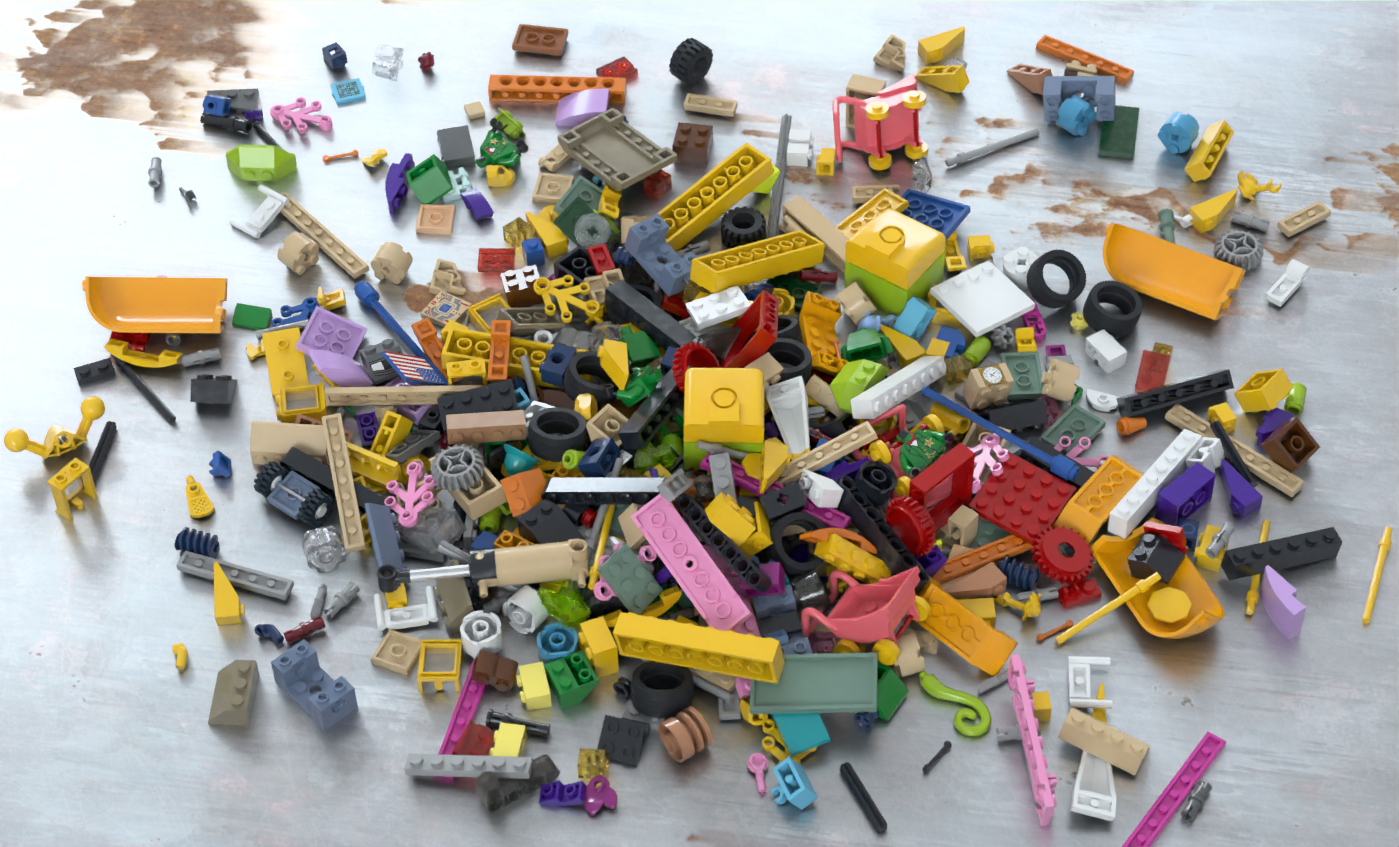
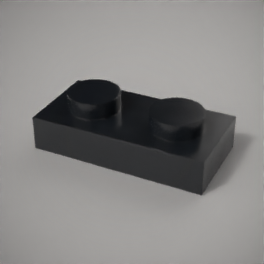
M110 358L74 368L79 386L115 376Z

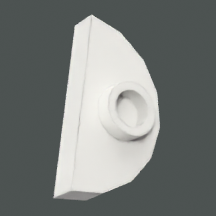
M1087 389L1086 399L1092 404L1094 409L1110 412V409L1118 408L1116 398H1119L1118 396Z

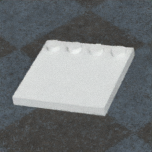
M989 260L932 287L930 290V294L975 337L983 335L1035 308V303Z

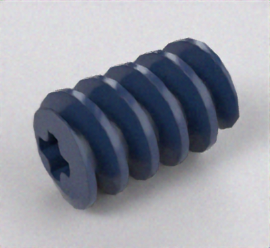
M185 527L177 535L174 544L176 550L183 552L186 550L214 559L217 558L220 549L217 535L211 537L210 533L204 535L203 531L197 533L196 529L190 531L189 527Z
M1009 556L999 561L997 567L1007 577L1009 584L1016 582V586L1021 587L1023 585L1024 590L1029 588L1031 591L1035 590L1039 580V567L1031 571L1032 565L1029 564L1025 569L1023 561L1017 566V559L1010 563Z

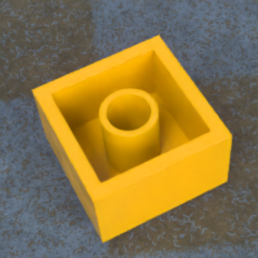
M1283 369L1255 372L1234 395L1244 413H1256L1262 410L1271 411L1277 407V403L1288 396L1293 386Z
M720 492L705 508V512L711 523L737 545L741 546L755 531L756 527L753 523L755 520L751 516V512L744 506L740 508L736 504L737 501L730 494L724 495Z
M601 616L580 623L578 638L581 645H579V650H583L597 678L619 672L617 645L604 617Z

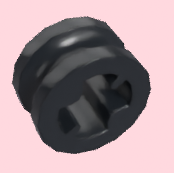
M619 677L618 682L613 684V688L620 696L627 697L629 692H631V681L625 677Z

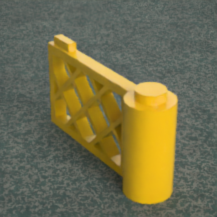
M936 402L930 408V414H934L940 419L944 431L947 430L955 436L957 433L963 434L969 429L971 420L939 402ZM922 421L909 432L915 433L922 425Z

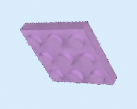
M316 306L295 349L309 355L308 352L310 350H326L353 359L368 328Z

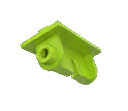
M499 107L498 109L501 113L494 118L502 122V130L504 129L511 138L515 139L519 137L521 132L526 135L522 129L524 127L522 123L517 119L514 121V117L507 110L504 112Z

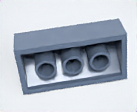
M365 503L366 519L377 567L391 564L399 568L400 571H407V567L402 565V561L405 560L403 548L399 549L398 543L401 542L399 531L394 530L393 526L397 524L395 513H390L389 506Z

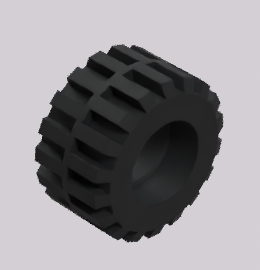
M694 38L682 41L673 52L669 71L687 85L697 84L704 78L713 62L712 49Z
M743 206V208L736 207L734 210L730 209L721 219L722 243L725 244L726 248L731 249L766 239V218H764L763 213L760 214L759 210H754L752 207L746 208V206Z

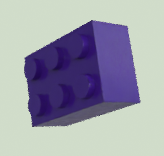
M1198 462L1192 467L1186 468L1181 476L1175 477L1170 485L1158 492L1155 519L1164 522L1166 525L1178 527L1179 518H1191L1211 501L1216 475Z

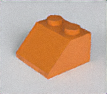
M541 468L521 472L500 480L513 518L518 519L543 501L541 494L546 481Z

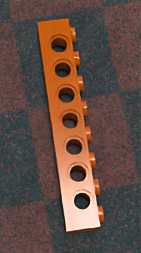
M490 74L488 96L489 101L558 103V100L580 91L609 89V104H625L627 86L626 78Z

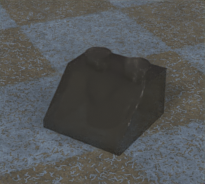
M738 326L697 336L693 342H699V345L704 344L705 348H709L715 354L718 361H722L726 358L742 328Z

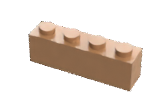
M524 410L446 415L448 445L526 440Z

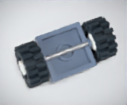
M275 461L265 464L264 469H260V474L257 473L256 477L258 478L254 480V483H256L254 484L255 491L265 496L270 504L295 520L300 518L310 526L317 527V525L321 526L322 522L326 521V517L329 518V512L333 510L331 507L334 506V500L317 485L293 470L289 473L288 469Z

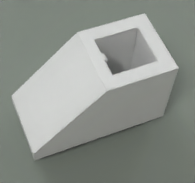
M803 470L799 483L804 494L817 507L837 508L844 490L832 479L809 470Z

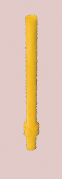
M616 505L608 506L594 563L589 571L590 580L588 588L590 590H594L595 584L601 577L597 571L600 567L599 559L601 556H604Z
M1264 520L1262 523L1259 543L1268 540L1271 524L1268 520ZM1261 574L1252 576L1250 591L1246 595L1247 606L1245 613L1247 615L1254 614L1255 604L1258 603V588Z
M1385 527L1383 537L1379 541V553L1362 618L1364 623H1370L1387 551L1390 550L1392 544L1390 539L1393 529L1391 527Z
M1156 572L1145 580L1141 579L1135 583L1133 588L1055 638L1056 642L1059 645L1132 597L1149 590V586L1161 579L1160 575Z

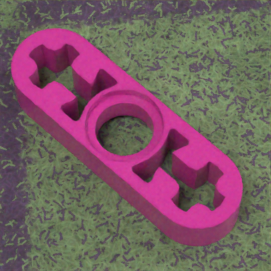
M1030 298L1035 303V308L1021 315L1025 327L1034 328L1035 342H1042L1046 338V327L1036 302ZM1035 318L1037 321L1031 322L1028 319Z

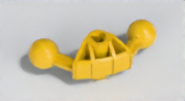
M97 396L85 398L80 406L83 417L76 432L60 425H53L48 429L44 442L41 444L30 440L24 430L13 428L6 432L4 445L11 452L18 453L27 450L40 455L43 459L61 456V454L72 449L75 450L77 449L76 447L88 441L87 435L92 423L103 416L105 404Z

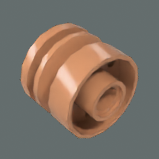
M689 706L683 712L681 711L676 714V718L671 717L658 725V732L665 748L677 762L682 763L692 757L695 751L700 752L704 747L706 748L713 744L712 733L707 722L694 707Z

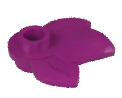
M598 775L589 781V784L586 786L585 808L591 816L595 815L603 804L615 809L617 794L610 787V783L605 776ZM602 783V785H601L600 787H598V788L595 787L596 784Z

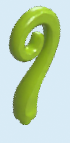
M926 671L919 674L922 680L921 686L933 697L962 703L977 711L981 721L975 726H969L963 722L964 718L976 719L977 715L972 709L963 708L956 712L953 720L959 732L973 737L983 735L988 731L992 718L988 707L983 701L969 693L946 687L934 674L928 675Z

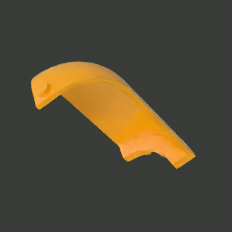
M1111 222V225H1108L1105 230L1106 238L1103 244V261L1108 273L1115 281L1124 283L1138 292L1213 320H1218L1222 316V309L1227 310L1232 302L1230 296L1233 290H1238L1246 272L1245 269L1121 224Z
M85 276V280L82 281V290L85 291L86 305L91 316L97 323L108 330L123 333H222L223 331L221 322H225L226 309H223V302L227 301L228 278Z
M1153 517L1150 520H1148L1150 522L1164 524V522L1157 520ZM1144 524L1131 532L1132 535L1126 539L1120 536L1102 535L1089 548V550H1093L1094 557L1120 595L1133 588L1135 583L1141 580V578L1131 576L1127 558L1145 533ZM1186 554L1183 562L1168 584L1156 582L1148 587L1149 590L1142 594L1139 593L1126 601V604L1146 631L1155 636L1168 639H1180L1197 635L1213 627L1225 617L1220 601ZM1166 587L1184 591L1192 603L1187 618L1172 624L1156 620L1147 607L1152 593Z

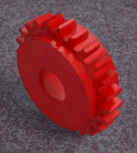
M699 342L686 343L676 350L677 353L673 355L675 357L672 360L673 377L680 388L679 390L683 393L685 372L688 370V367L721 368L715 354L709 348H705L704 344L699 345Z
M900 495L892 499L887 504V523L915 557H922L930 553L935 548L936 530L929 512L921 503L912 499V497L908 498L907 495Z
M1055 525L1054 528L1048 526L1046 530L1042 529L1032 543L1034 547L1031 550L1032 553H1035L1032 559L1037 561L1035 566L1040 567V572H1044L1046 578H1052L1053 582L1060 581L1062 585L1064 582H1067L1068 585H1071L1072 582L1077 584L1089 575L1094 566L1092 562L1095 558L1091 556L1094 552L1089 550L1090 544L1086 543L1085 537L1082 538L1079 532L1073 531V528L1066 529L1064 525L1062 528ZM1066 543L1074 549V556L1070 558L1062 556L1058 550L1059 544Z

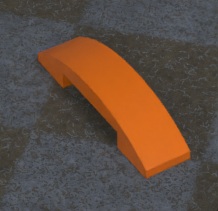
M428 317L412 324L411 327L423 352L445 378L448 379L447 370L442 369L441 353L444 346L437 337L435 327ZM465 377L453 378V383H456L464 379Z
M492 320L487 381L500 382L507 380L511 333L510 320Z
M825 528L800 535L801 540L821 543L828 541L829 534H837L871 555L877 554V549L868 540L846 529Z

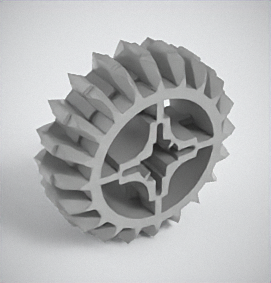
M1228 230L1227 233L1222 232V235L1216 239V243H1214V256L1218 260L1249 271L1250 268H1255L1261 262L1264 247L1261 239L1257 238L1256 234L1251 235L1250 231Z
M455 444V447L448 446L446 450L441 449V454H435V459H432L431 465L432 478L438 487H442L443 490L449 489L451 492L454 489H457L459 492L462 488L467 490L468 486L474 487L475 482H480V477L483 476L484 470L481 454L477 449H473L471 445L466 447L465 444L461 446Z

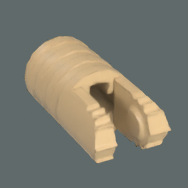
M787 214L783 219L789 225L779 224L778 226L784 234L798 230L807 233Z

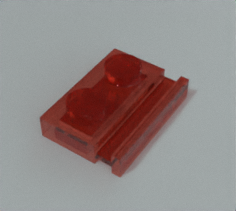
M623 56L597 68L596 74L599 77L626 78L627 80L637 75L638 69L634 68V65Z
M479 248L478 272H506L514 270L515 248Z
M1143 350L1135 387L1148 390L1163 386L1171 355Z
M470 719L452 755L486 756L494 742L495 731L481 724L477 725Z

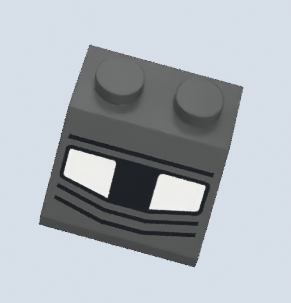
M394 338L383 340L382 343L376 345H368L364 349L359 350L363 367L375 385L400 376L381 355L383 351L403 354L400 345Z

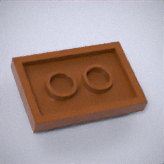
M519 24L512 43V50L562 56L569 30L565 28Z

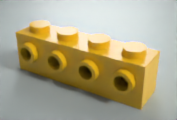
M1225 120L1207 127L1184 170L1194 182L1201 179L1205 180L1211 176L1232 138L1234 131Z
M829 534L828 541L817 543L814 555L866 584H878L879 579L890 578L892 572L882 560L837 534Z

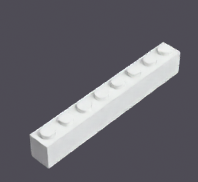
M923 356L851 399L853 419H875L923 389L924 386L946 375L944 356Z
M1186 429L1179 434L1110 512L1108 532L1124 539L1127 538L1157 503L1158 492L1170 485L1175 477L1181 476L1186 470L1187 464L1185 460L1202 439L1201 435Z

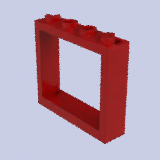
M763 290L723 337L721 368L746 367L760 358L777 339L779 299L774 294L771 295ZM759 326V330L754 334V336H753V337L748 341V343L743 347V344L746 342V340L752 335V333H753V332L757 329V327Z
M961 442L910 481L909 497L917 500L926 508L927 493L953 474L951 495L929 511L936 532L948 523V519L962 504L968 507L971 502L975 453Z

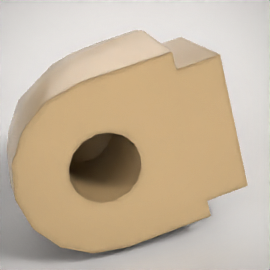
M394 405L375 406L376 421L379 428L387 410L397 414V408Z

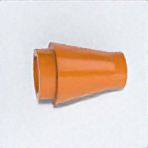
M1121 417L1116 423L1118 433L1125 436L1147 426L1144 417Z

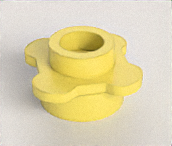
M1072 313L1070 325L1074 329L1083 330L1088 327L1083 313Z

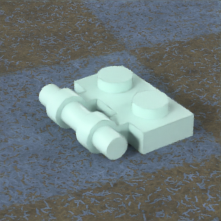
M463 167L458 168V174L456 175L453 174V171H448L453 190L442 196L444 202L461 199L460 193L473 189L472 183L468 180V172Z

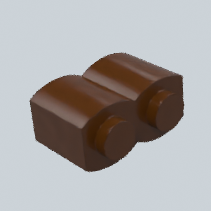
M479 651L475 657L471 679L481 685L490 684L499 691H510L515 682L518 662L509 658L499 657L491 652Z

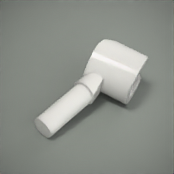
M1190 214L1184 217L1176 215L1173 217L1174 220L1180 222L1183 228L1193 224L1190 222L1193 219Z

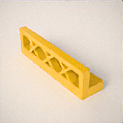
M346 441L353 476L360 477L363 475L365 481L388 490L386 485L389 481L401 482L404 479L399 463Z

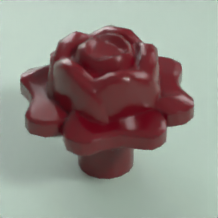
M430 51L418 57L419 67L424 72L431 70L435 65L434 55Z

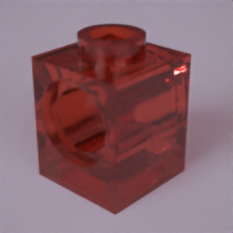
M659 170L644 178L645 192L657 199L672 188L671 175L663 170Z

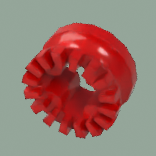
M589 508L584 512L585 515H582L584 517H581V523L592 529L598 512H594V510Z

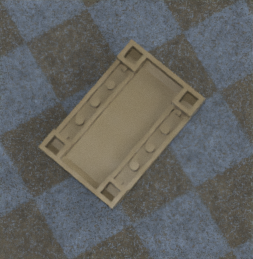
M611 108L557 136L564 152L616 191L623 190L678 161V155L668 147L662 149L626 123L624 115L615 108Z

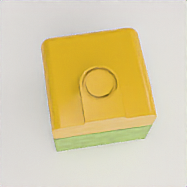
M891 208L885 209L861 227L846 242L845 288L856 281L878 310L898 317L902 314L906 303L912 296L926 302L928 292L933 287V284L936 286L943 282L945 235Z
M689 368L685 372L684 470H704L700 468V463L709 451L698 449L696 447L698 441L711 444L715 442L722 444L723 447L747 453H761L764 445V374L760 369Z

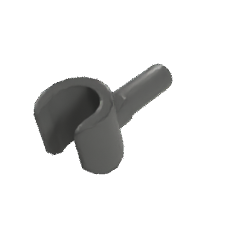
M182 187L179 188L187 203H191L192 199H197L192 189L187 191Z

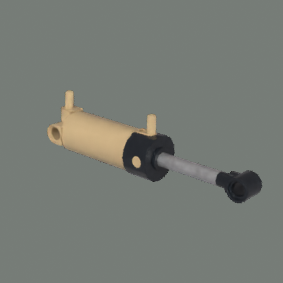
M582 539L504 548L470 550V560H468L469 564L400 571L394 565L385 564L377 569L379 589L385 593L396 591L398 587H401V583L470 577V581L472 580L473 591L479 590L480 597L482 598L488 596V589L563 580H577L578 587L584 588L586 586L585 578L589 576L587 543Z

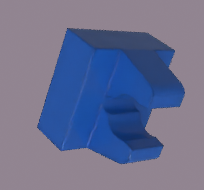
M219 450L213 453V460L209 462V466L213 469L209 473L214 477L223 475L226 478L231 475V459Z

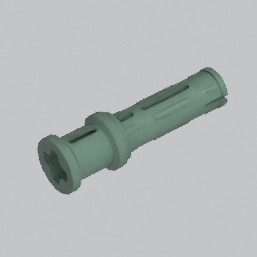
M1162 209L1158 212V219L1160 220L1159 229L1163 232L1164 240L1175 244L1174 230L1176 225L1173 221L1174 212L1171 209Z

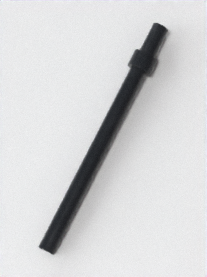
M111 354L117 362V366L131 377L170 422H174L176 416L133 370L131 364Z

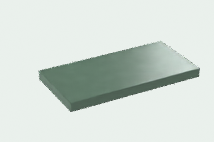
M877 653L783 655L785 664L778 684L751 679L750 714L877 712Z

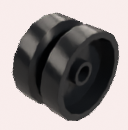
M588 584L581 592L585 621L607 615L619 609L623 613H629L625 605L616 596H611L610 599L601 601L595 597L594 590L588 588ZM601 587V593L604 594L605 589Z

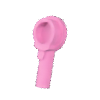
M754 753L749 757L747 766L756 775L758 792L765 793L767 789L764 772L768 768V760L763 754Z

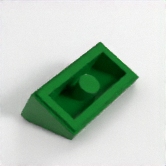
M237 303L232 325L259 330L267 329L273 319L272 310L270 308Z

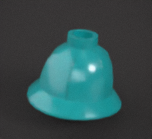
M503 445L506 452L504 466L509 474L508 477L532 470L534 465L541 462L510 445Z

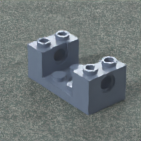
M1045 76L1043 88L1044 121L1058 120L1057 112L1067 98L1072 99V95H1077L1094 107H1097V121H1114L1116 107L1115 76ZM1082 90L1084 91V93H1078L1076 91Z
M656 214L629 228L624 247L670 297L696 284L690 280L692 259L698 257L693 252H690L681 258L665 241L669 225L659 214ZM657 260H662L666 264L659 263Z
M791 585L785 586V594L751 597L752 609L756 620L797 611ZM802 631L787 635L789 642L781 646L783 655L813 654L808 637H804Z
M304 639L271 661L275 682L325 731L358 708L355 688L343 676L334 681L319 666L317 651ZM313 690H321V692L311 694Z

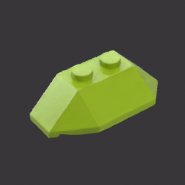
M238 145L225 154L228 168L242 180L278 181L297 169L296 155L275 145Z
M865 359L847 362L830 384V389L837 402L838 409L852 414L851 399L881 382L889 372V368Z

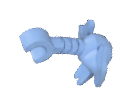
M868 311L860 320L857 332L860 328H875L878 333L881 324L893 329L892 321L896 322L897 316L890 314L887 317H881L880 315L876 317L875 315H870L871 311Z

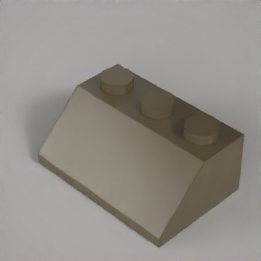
M545 307L500 308L497 320L511 321L510 337L519 336L526 338L527 336H534L540 330H547L553 335L565 327V324L555 314L552 316L547 315Z
M458 559L453 560L448 566L459 565ZM464 578L436 580L437 586L434 587L436 598L441 600L438 602L441 614L445 613L446 617H443L445 628H450L452 636L461 634L460 625H462L464 617L473 612L472 602Z
M235 660L218 671L208 719L209 725L250 726L260 676L256 660Z

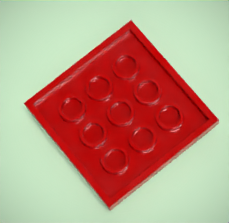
M1008 451L1009 459L1005 462H1000L1003 467V473L999 476L991 474L970 502L968 508L973 509L981 518L1032 545L1042 529L1046 530L1048 526L1052 527L1068 501L1075 495L1077 488Z

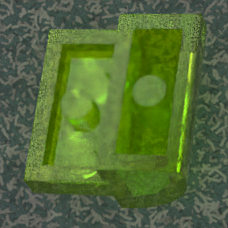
M649 442L644 449H638L636 452L634 467L644 478V473L649 471V467L653 468L659 463L663 467L671 466L680 455L671 445L661 444L655 448Z
M561 586L557 593L540 587L537 593L541 603L546 607L547 613L557 618L563 627L578 626L591 613L579 592Z

